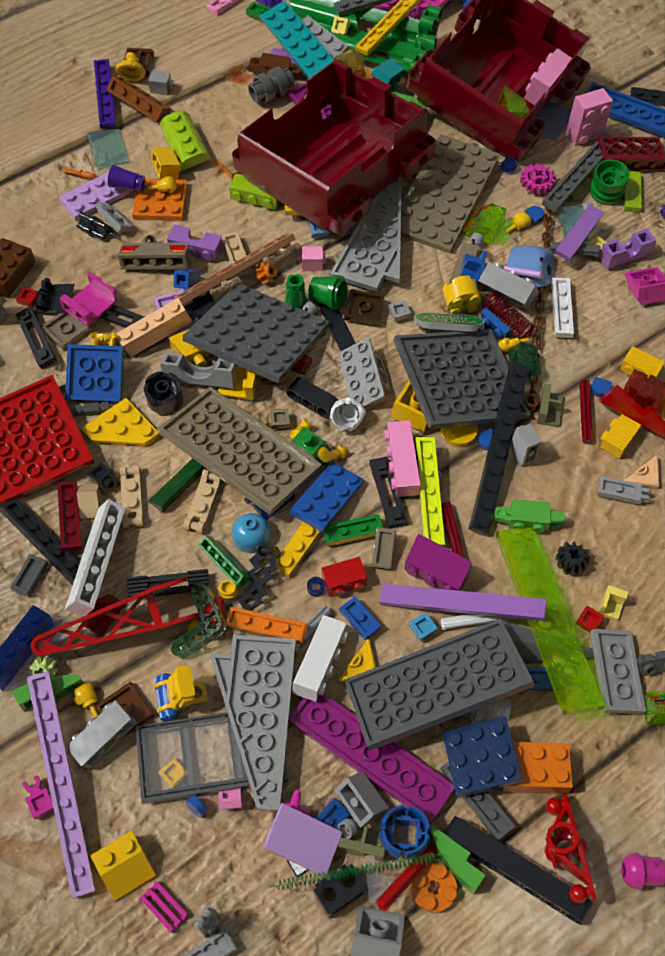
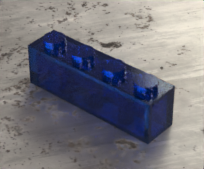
M34 605L0 646V690L2 692L32 655L31 642L33 638L50 631L55 625L48 613Z

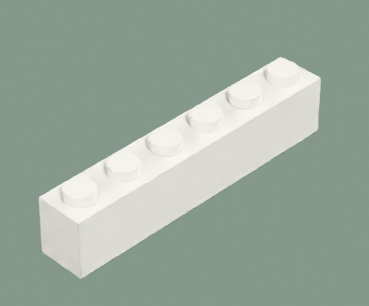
M107 499L98 508L65 610L83 617L94 609L125 511L124 506Z

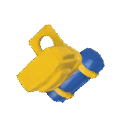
M178 666L172 675L163 673L154 679L155 684L153 687L156 690L158 701L157 713L160 715L161 721L175 720L179 716L178 710L188 707L190 704L205 703L208 700L205 682H193L190 666ZM194 687L201 690L202 694L199 698H194Z

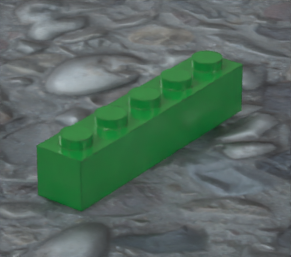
M205 535L198 544L200 548L236 586H244L250 576L212 536Z

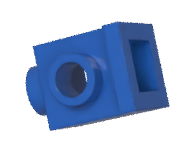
M190 269L174 270L173 288L187 290L200 282V271Z

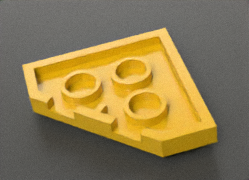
M127 398L81 428L82 433L92 444L98 445L101 443H111V445L115 446L131 444L138 447H146L160 437L158 431Z

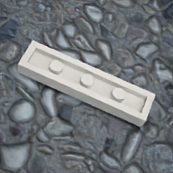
M553 277L551 284L555 337L573 338L570 278Z

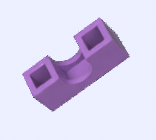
M175 224L167 238V243L189 242L191 256L207 261L217 262L223 249L222 236L206 232L202 239L192 240L190 228Z
M648 229L633 233L631 239L624 245H622L619 239L604 243L599 259L608 270L650 255L656 239Z

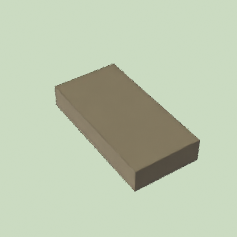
M376 528L371 567L391 570L396 530Z

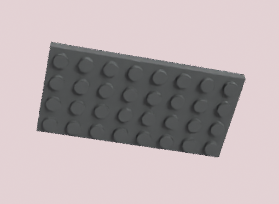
M501 619L344 680L369 751L534 687V682Z

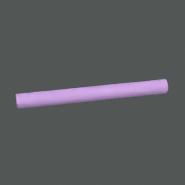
M504 266L506 271L513 270L521 276L540 279L543 277L542 271Z

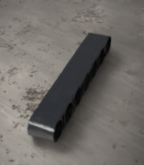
M457 816L452 818L444 834L471 853L470 857L573 922L584 925L594 904L592 900L587 898L582 904L575 903L569 896L571 889L569 885Z

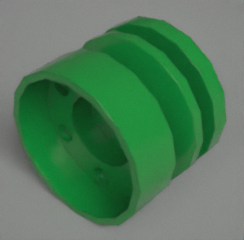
M610 159L602 161L596 166L590 186V194L596 202L603 205H612L621 201L629 180L627 166L620 161Z

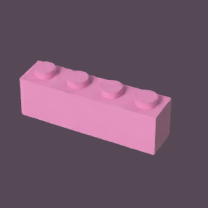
M410 420L387 422V430H384V440L388 441L389 446H386L387 457L391 458V462H389V473H393L391 488L396 491V497L419 495L420 479Z

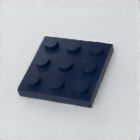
M506 716L442 732L457 798L523 782Z

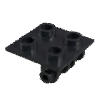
M44 278L41 281L42 285L37 295L38 299L35 302V313L66 312L62 308L60 297L66 294L71 298L75 284H52L49 278Z

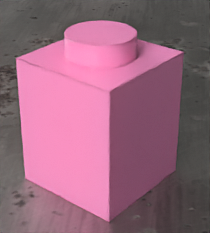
M302 246V271H323V264H326V253H323V246Z

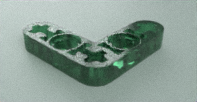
M202 583L195 585L191 590V597L202 622L176 639L171 646L173 655L181 659L188 658L221 636L226 630V622L211 589ZM202 590H203L202 595H203V598H205V600L202 599L201 597H199V596L201 595V591H202ZM212 605L211 612L205 614V608ZM212 619H213L215 622H217V624H216V627H217V628H216V629H213V628H215V624H214V622L212 621ZM202 632V639L199 642H195V636Z

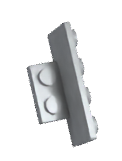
M367 337L339 352L349 397L359 401L364 408L386 397L385 392L390 390V385L383 360L374 353L371 339Z

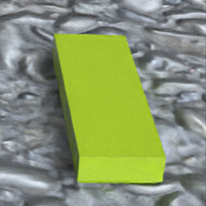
M629 171V180L624 193V211L640 212L642 209L641 172Z

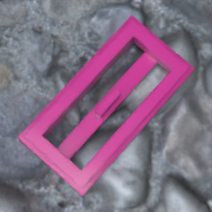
M157 881L140 897V900L170 933L189 916ZM157 889L181 914L179 918L154 893ZM150 896L175 922L172 926L147 900Z

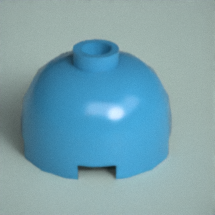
M247 513L240 516L234 522L232 528V538L235 546L246 553L256 551L258 544L267 547L271 539L270 525L267 520L255 513Z

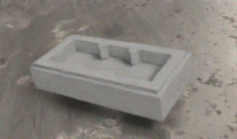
M223 928L184 956H229L238 949L227 929Z

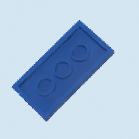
M331 462L290 509V514L323 533L360 489L364 479Z

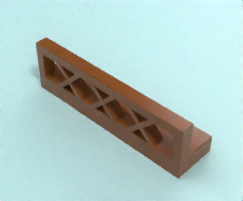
M112 76L107 91L150 119L160 122L163 113L170 112V107L125 78Z

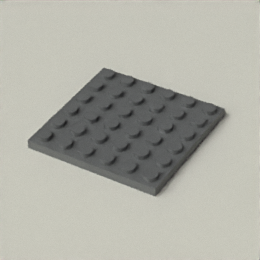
M237 283L183 334V341L279 383L329 327V321L313 314H308L305 310L293 307L291 304L263 294L244 284Z
M491 329L478 330L476 332L455 331L395 336L393 341L429 429L495 422L509 367ZM523 397L517 420L528 419L531 415Z

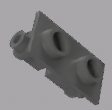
M665 651L655 652L656 658L651 653L637 655L639 676L665 672Z

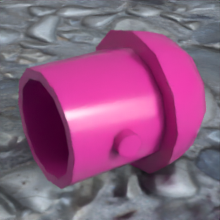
M635 852L623 858L621 874L624 882L629 887L637 890L642 889L643 886H663L665 883V864L661 857H642L638 852Z

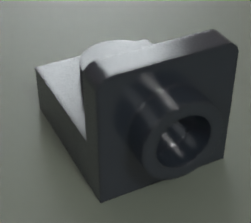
M100 463L87 473L89 479L99 486L104 495H107L120 485L114 472L103 463Z

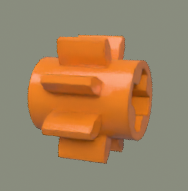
M270 262L258 264L259 268L255 272L256 278L262 281V284L274 282L273 277L277 274L275 266L270 264Z

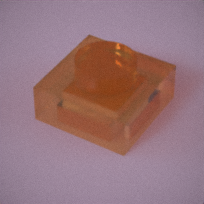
M240 64L224 74L227 80L231 78L235 80L241 76L240 72L245 69Z

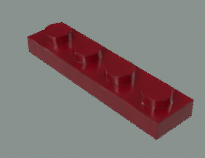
M77 481L57 482L61 552L82 550Z

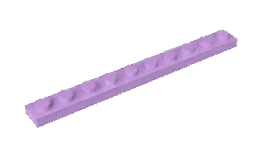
M49 671L28 676L27 680L71 897L77 898L96 892L51 676Z

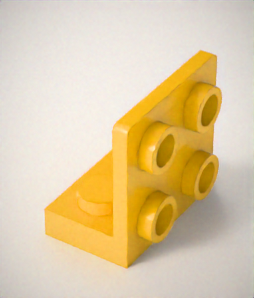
M237 366L238 379L234 388L219 387L218 392L225 397L254 400L259 375Z

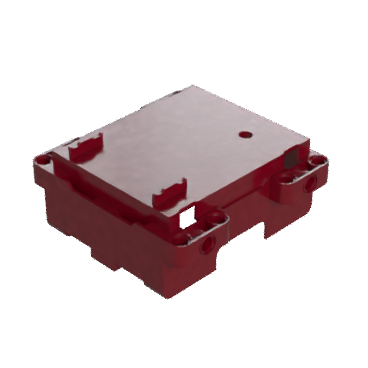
M471 0L457 18L455 24V31L457 33L450 40L452 32H450L436 50L426 51L409 71L405 86L409 91L417 95L418 101L503 157L508 155L520 161L524 159L540 138L545 128V123L538 118V115L553 96L562 101H568L585 80L591 65L581 56L590 37L577 29H571L554 18L555 11L538 0L533 4L528 0ZM478 19V20H480L479 25H478V29H477L476 32L473 34L474 29H475V28H474V25H475V23H476V20ZM558 48L572 59L547 95L544 93L538 102L533 105L524 99L527 93L525 89L532 82L530 78L533 73L538 72L542 62L546 63L545 60L550 53L553 54ZM509 90H511V96L509 100H507L506 97L509 93ZM505 101L512 105L509 111L504 105ZM512 107L516 108L515 112L512 111Z
M334 60L306 81V95L278 119H274L273 109L271 108L243 129L237 137L238 147L232 152L234 169L246 176L250 183L329 233L344 234L370 212V200L398 176H412L435 156L436 139L427 134V109L391 92V86L373 76L368 80L352 71V68L339 60ZM330 105L331 114L322 120L321 110Z

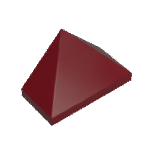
M106 594L96 600L94 609L88 614L121 600ZM125 604L108 612L118 615ZM100 614L91 618L85 625V628L102 637L115 618Z

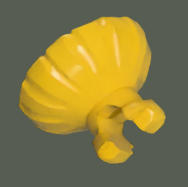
M133 52L127 53L126 60L119 62L116 66V73L128 81H139L145 77V70Z

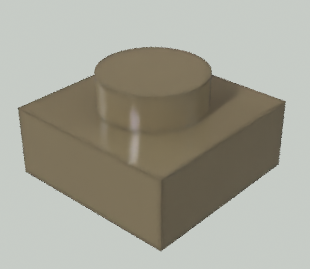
M288 408L270 410L271 429L290 428Z

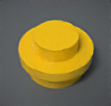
M224 580L218 586V593L226 600L233 599L238 594V586L231 580Z

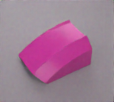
M658 267L624 273L631 292L643 306L649 303L665 301V275Z

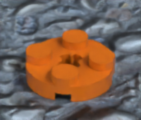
M429 864L411 884V896L419 908L430 913L443 912L451 906L456 897V880L444 865ZM430 882H435V884L439 885L438 894L433 895V891L429 893L427 888L430 887Z

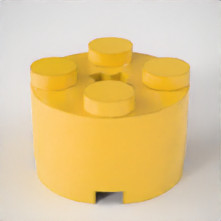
M471 276L456 277L451 280V284L447 285L446 283L443 286L442 292L451 314H460L463 311L474 312L478 309L477 306L482 298L476 280L471 279Z

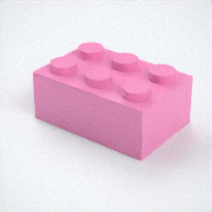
M558 48L553 54L550 53L545 60L546 63L542 62L538 72H534L531 76L530 81L532 82L525 89L527 93L524 99L535 105L544 93L547 95L559 80L572 58Z
M604 88L575 96L566 135L574 146L598 140V137L604 134L613 100Z

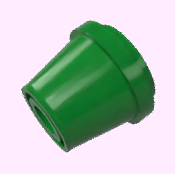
M342 275L313 277L308 290L309 298L328 306L331 310H338L345 303L348 285Z

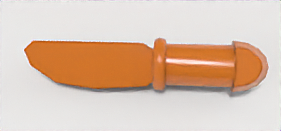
M68 168L62 169V172L76 174L80 178H96L95 173L83 171L82 169L80 171Z

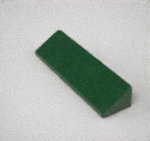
M192 458L148 502L163 513L207 468Z

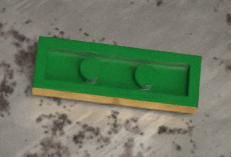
M379 514L330 524L323 532L328 547L376 536V528H383Z

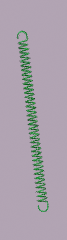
M432 852L430 853V856H429V854L427 853V854H426V858H425L424 854H422V860H421V864H422V865H423V856H424L425 862H426V864H427V855H428V857H429L430 863H432V861H431V854L433 855ZM418 855L417 858H416V856H413V860H412V858H411V861H412L413 866H414V857H415V859H416L417 865H419L418 857H420V855ZM405 857V859H404V861H403V864H404V867H405V868H406V860H407V862H408L407 857ZM392 859L391 870H393V862H394L395 868L397 869V860H398V859H396V864H395V861ZM400 859V862H399V860H398V863H399L400 868H402V867H401V859ZM389 860L387 861V864H386V862H385L387 871L389 870V868H388V862L390 863ZM383 861V866H382V863L379 862V868H378V865H377L376 862H375V864H374V867H373V864L371 863V864H370V869H369L370 874H371V865H372V867H373L374 873H376V867H375V865L377 866L378 872L380 873V864H381L382 870H383V872H384V862H385V861ZM362 864L361 869H360L359 865L357 866V871H356L355 866H353V873H352L351 867H349L348 872H347L348 878L350 877V870H351L352 876L354 877V869H355L356 875L358 876V867H359V870H360L361 875H363V868H364L365 874L367 875V866H368V864H366V870H365V867H364L363 864ZM336 869L335 874L333 870L331 871V876L329 871H327L326 878L325 872L323 871L322 877L320 872L318 873V879L316 873H314V881L311 874L309 876V880L308 876L305 875V882L303 876L301 875V884L299 877L297 876L296 882L294 877H292V885L290 878L288 877V886L284 878L283 885L281 880L279 879V887L275 884H271L268 887L277 886L278 890H280L281 883L282 889L284 890L285 881L287 889L289 888V882L291 887L293 888V880L296 887L298 885V881L300 886H302V879L304 885L306 886V877L309 885L311 884V878L313 884H315V876L317 882L319 883V874L322 882H324V876L326 881L328 882V874L330 880L332 881V872L335 880H337V873L339 879H341L342 869H340V875L338 870Z

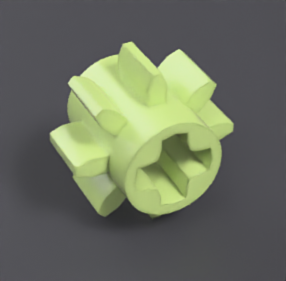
M48 655L45 658L38 656L30 666V669L33 670V675L49 671L52 677L58 672V669L55 668L56 661H53Z

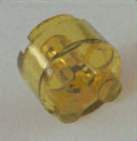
M350 49L335 56L334 60H339L351 67L352 71L366 77L363 64L365 60L362 54H358L355 50Z

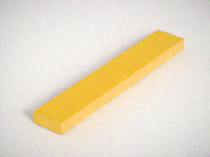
M400 0L355 46V51L368 57L421 0Z

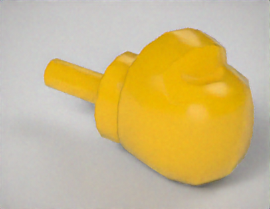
M166 176L158 180L157 185L148 186V190L158 189L159 192L173 193L176 190L177 183L173 177Z
M523 211L516 213L511 221L512 226L505 230L508 234L514 229L519 231L531 224V217Z
M504 338L498 342V345L502 352L509 353L519 348L520 344L529 342V338Z
M84 683L76 687L74 690L75 696L73 697L74 703L76 705H83L84 709L90 708L93 717L97 718L99 715L94 705L98 703L93 685L91 683Z

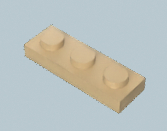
M237 231L221 235L230 264L246 256ZM249 266L250 269L248 271L243 273L239 272L235 274V276L238 277L252 273L251 266Z

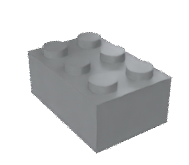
M488 262L478 280L485 289L493 293L498 292L503 298L527 310H530L539 294L537 285L534 284L533 280L527 277L522 279L517 272L513 270L508 272L504 269V266L497 262H494V264Z

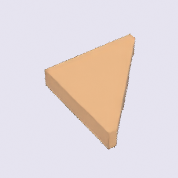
M655 455L631 476L624 479V481L642 484L644 488L658 489V456Z

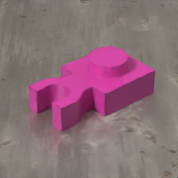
M38 775L34 776L35 786L29 787L26 781L22 783L24 789L30 793V796L26 797L25 800L35 820L54 810L50 793L46 787L41 789L42 782Z

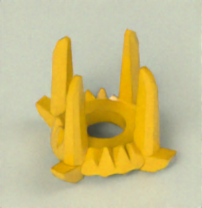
M93 332L88 336L92 337V345L122 346L115 333L99 334L98 332Z

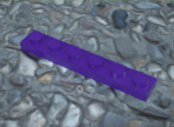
M109 59L94 60L100 129L116 128L113 94L107 91L111 80Z

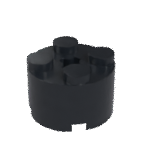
M158 371L146 379L144 394L147 405L152 411L160 416H165L168 413L174 412L183 404L180 380L175 374Z

